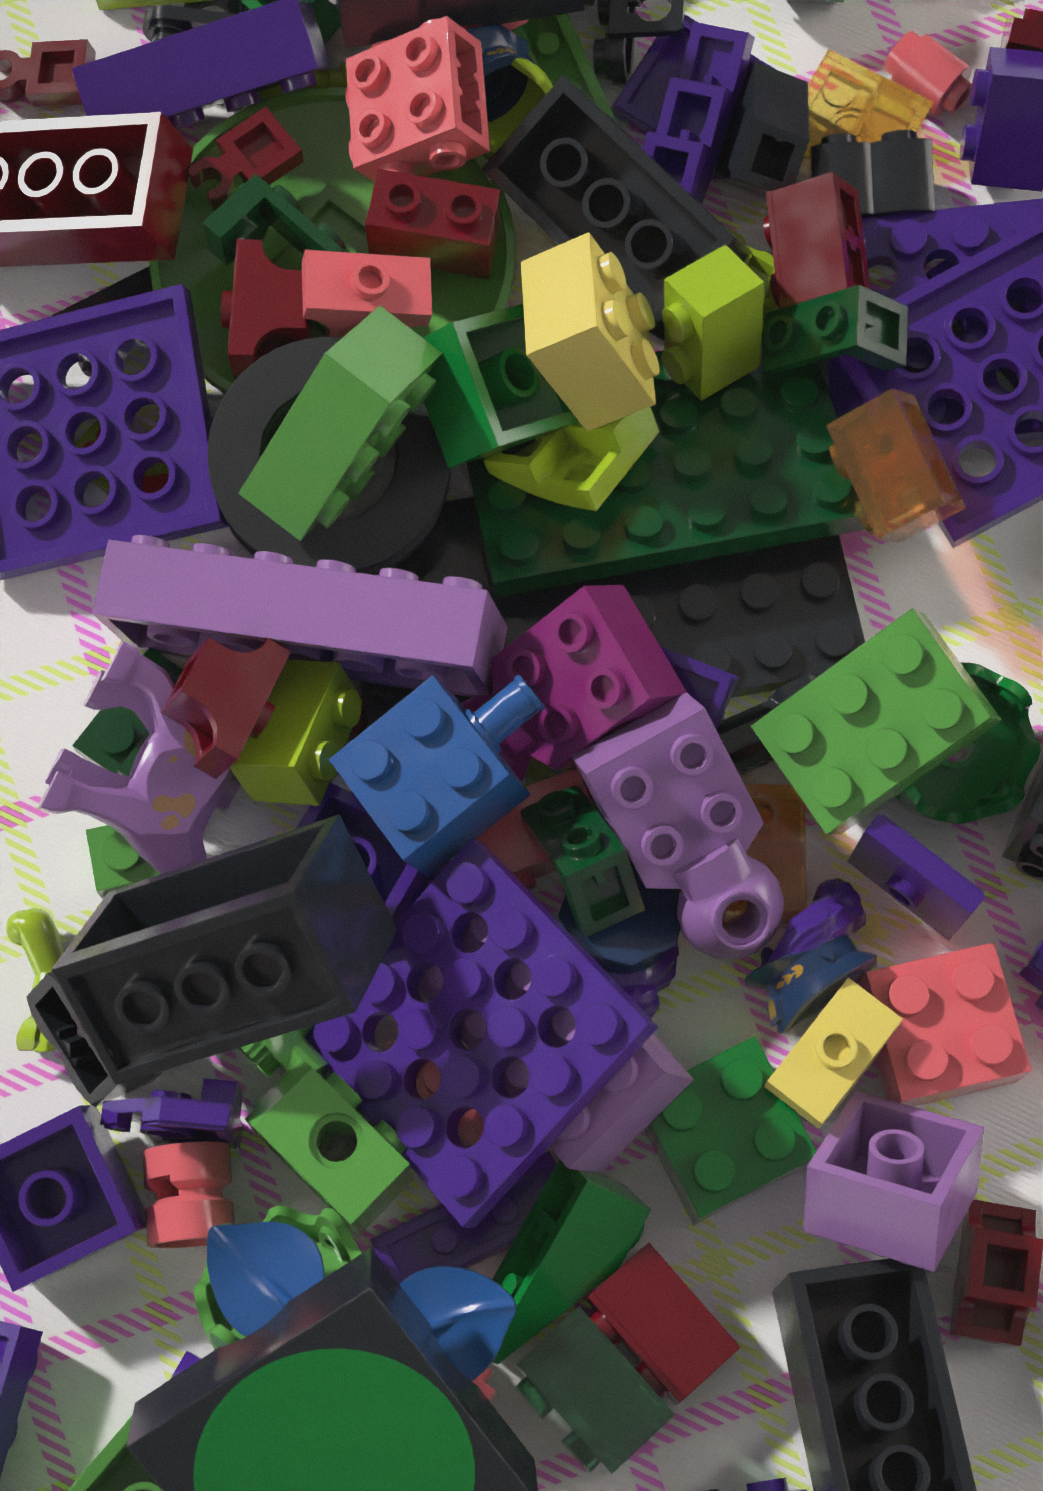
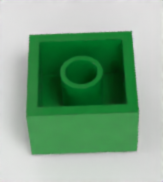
M755 1036L686 1070L694 1080L644 1129L693 1226L806 1168L817 1152L796 1111L765 1088L766 1082L774 1073V1070Z

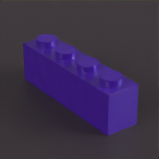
M279 0L71 69L86 116L162 112L176 129H181L205 121L206 117L203 110L224 103L227 112H233L261 103L260 91L280 85L283 95L316 86L318 83L315 74L329 70L331 66L311 0Z

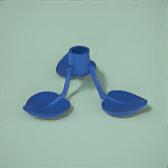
M268 1221L215 1225L208 1231L207 1268L213 1293L224 1317L234 1329L245 1337L268 1323L287 1302L325 1278V1269L319 1248L308 1234L295 1226ZM438 1266L413 1273L403 1280L400 1286L430 1323L439 1346L451 1363L470 1381L485 1372L495 1359L517 1311L514 1298L501 1285L489 1277L458 1267Z

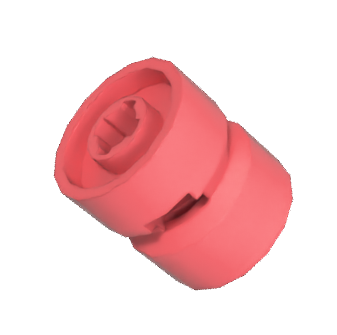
M185 1142L155 1146L142 1151L144 1189L155 1194V1202L145 1209L147 1247L166 1249L207 1246L208 1231L211 1227L226 1223L235 1224L234 1202L223 1196V1189L232 1183L231 1152L228 1143Z

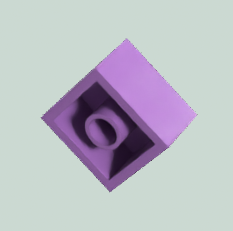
M855 1090L807 1166L803 1232L832 1240L838 1244L852 1246L894 1259L906 1265H913L935 1272L978 1192L984 1127Z

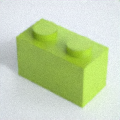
M726 244L664 279V309L662 310L664 351L662 352V362L669 376L678 384L684 383L701 401L760 367L765 282Z
M287 660L267 699L275 705L268 724L257 739L249 736L238 760L229 768L252 801L320 806L330 780L337 774V770L329 759L345 746L351 729L356 726L360 719L363 701L340 662Z

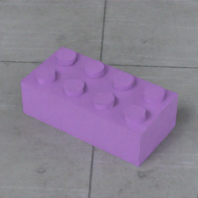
M482 916L472 919L463 931V944L469 953L479 950L486 942L488 927ZM524 962L514 965L507 973L505 979V989L512 1000L522 997L528 991L531 984V972ZM437 966L428 968L419 980V988L430 1001L439 995L443 986V976ZM568 1009L557 1012L550 1021L548 1028L549 1037L557 1048L569 1043L575 1034L576 1022L573 1014ZM479 1012L470 1014L463 1021L460 1030L461 1039L470 1049L477 1047L482 1042L486 1032L484 1018ZM653 1033L557 1137L550 1147L568 1169L601 1173L694 1079ZM523 1060L513 1061L504 1072V1089L512 1098L521 1095L529 1083V1069Z

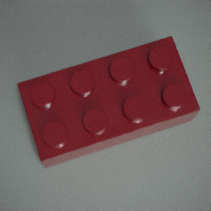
M162 112L0 121V267L175 260L189 178L188 170L191 166L193 154L192 146Z

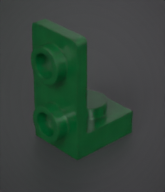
M256 173L203 222L210 252L226 266L236 257L237 239L263 241L270 226L303 255L305 250L346 252L347 250L342 239L332 228L324 223L316 226L302 214L300 204L287 189L281 185H276L272 188Z
M856 285L768 312L764 318L762 368L764 371L777 374L844 354L885 371L906 366L908 306L866 287Z
M571 786L565 790L551 792L542 797L538 802L520 811L524 825L559 873L575 924L585 938L645 910L626 848L579 786Z

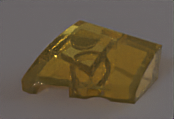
M828 49L808 83L810 140L803 159L809 158L810 146L821 144L823 137L832 134H853L857 136V142L872 143L881 141V135L886 132L912 130L917 132V138H919L927 125L934 102Z

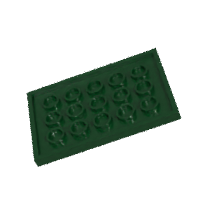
M763 332L760 367L701 401L684 383L678 384L669 376L662 362V352L664 350L656 351L655 354L660 372L659 375L653 377L656 405L651 406V410L659 433L597 511L549 501L504 482L488 473L483 461L486 457L465 463L495 597L868 529L869 511L819 362L777 374L764 371L762 368ZM535 439L514 446L512 448L506 449L501 452L503 454L513 455L520 449L535 441Z

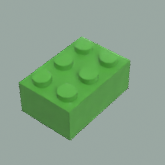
M381 305L378 306L325 352L238 494L299 541L318 523L328 529L339 517L349 501L355 502L371 483L377 473L371 467L379 455L384 458L391 451L404 433L406 426L401 422L408 411L415 412L434 388L437 381L428 374L442 355V352Z
M911 608L751 725V727L825 834L829 835L846 832L1002 719L926 614Z

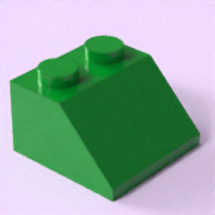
M523 304L454 321L422 337L442 352V355L428 374L437 382L424 400V404L448 468L496 454L579 422L526 355Z

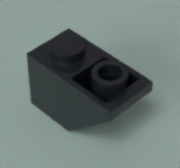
M750 62L713 179L766 197L767 192L795 184L810 140L807 81L760 63Z

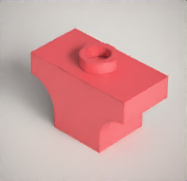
M305 250L302 259L303 319L318 321L326 325L327 337L343 338L381 305L409 328L428 326L432 317L430 258Z

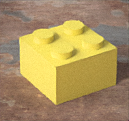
M588 232L521 261L526 355L586 431H591L656 405L653 377L659 375L660 369L649 339V330L655 327L654 316L645 296L640 292L634 295L626 284L624 271L617 257L612 252L605 254Z

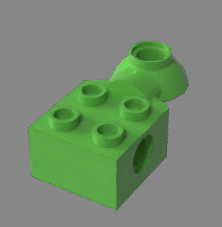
M313 1025L238 1048L267 1077H270L278 1068L285 1072L252 1106L254 1110L245 1118L246 1122L252 1127L251 1129L329 1208L335 1210L344 1219L348 1227L359 1237L414 1181L410 1163L401 1156L407 1146L399 1140L397 1132L384 1120H381L373 1128L361 1116L364 1112L358 1105L363 1100L338 1074L333 1072L326 1080L324 1079L328 1072L325 1068L328 1062L305 1038ZM346 1136L357 1141L355 1151L346 1160L334 1162L325 1159L326 1148L334 1139Z

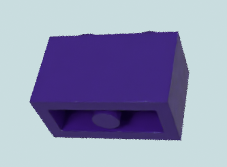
M990 47L986 69H975L970 105L978 106L974 125L965 124L963 127L960 143V160L969 162L971 185L1042 192L1043 52Z

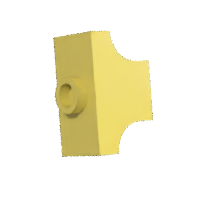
M847 978L768 1079L765 1088L820 1129L871 1066L903 1018L850 978Z

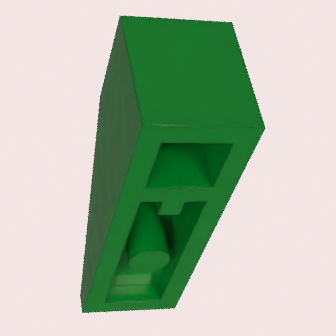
M559 1159L492 1278L493 1281L501 1285L514 1298L517 1307L515 1316L492 1363L500 1364L619 1269L628 1251L639 1242L644 1231L645 1221L651 1212V1209L625 1184L602 1173L568 1169Z

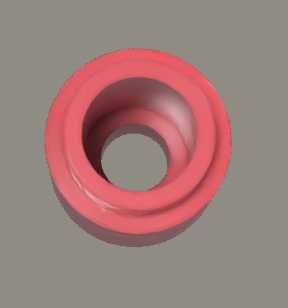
M914 31L907 32L893 47L884 63L883 70L892 76L891 84L935 117L940 116L946 110L951 114L955 113L971 94L972 83L969 81L972 73V67L928 34L919 36Z

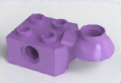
M686 692L571 756L605 822L626 848L632 870L646 888L681 890L678 899L677 917L682 934L695 950L714 959L737 960L757 953L772 940L781 924L784 898L779 880L766 864L745 854L764 822L706 709ZM738 900H747L746 911L741 918L732 923H722V914L728 905Z

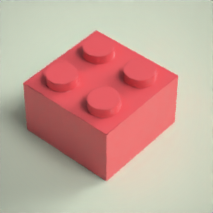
M994 942L868 971L858 983L860 987L903 1018L898 1028L875 1058L886 1099L916 1107L1016 1083L1032 1071Z

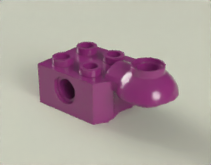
M592 585L580 588L491 659L492 695H476L461 702L465 710L469 708L474 713L510 684L518 674L539 697L546 709L542 712L539 711L499 744L502 748L499 754L522 782L531 761V756L553 769L576 767L571 758L572 755L687 691L624 585Z

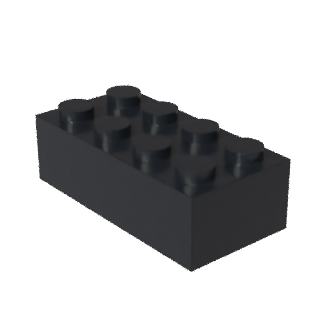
M564 75L481 168L558 245L589 232L605 254L612 252L622 266L626 284L634 295L639 292L642 293L651 307L655 327L649 330V333L663 341L664 279L725 244L743 262L752 253L744 243L586 93Z
M887 1258L789 1272L772 1291L813 1491H977L925 1269Z

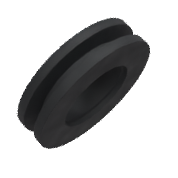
M342 337L309 338L276 348L251 364L229 387L219 404L210 429L208 441L209 477L214 495L231 532L252 556H255V553L259 551L274 552L291 558L293 564L316 567L319 560H335L353 566L356 569V573L379 575L380 570L383 568L397 566L418 549L429 536L444 508L449 489L450 468L447 466L424 401L415 412L409 410L401 422L406 426V429L393 447L396 456L393 479L381 499L359 516L336 521L328 529L318 523L299 541L238 494L321 358Z

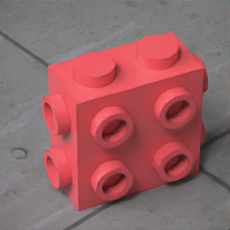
M448 16L428 20L417 29L391 40L377 42L370 49L346 58L348 86L345 89V99L349 108L351 129L349 155L353 163V169L374 182L377 169L426 177L442 170L460 168L467 160L490 152L481 41Z

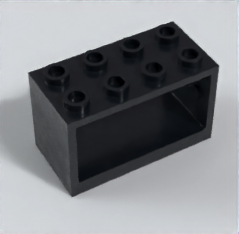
M339 814L109 891L51 971L112 1081L117 1085L355 1013L398 929Z

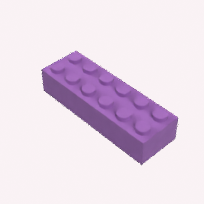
M134 535L131 542L108 539L92 614L113 634L137 650L146 651L151 647L158 653L191 657L208 638H211L230 650L252 652L257 650L269 638L291 651L287 660L340 662L349 679L353 681L416 689L433 675L453 695L466 697L493 694L491 659L504 649L507 625L489 592L483 590L480 583L471 579L450 576L443 579V584L418 581L419 577L416 574L396 568H383L380 570L379 576L356 573V569L353 566L335 560H319L316 567L293 564L291 558L285 555L267 551L256 552L254 559L231 556V552L226 548L207 543L194 544L192 551L170 548V544L162 539L147 535Z

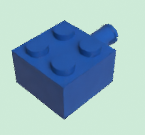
M518 674L510 684L473 713L469 708L465 710L458 699L432 675L332 756L329 761L402 860L428 878L457 855L471 838H478L531 795L499 754L502 751L499 744L539 711L542 712L546 709V707L526 681Z

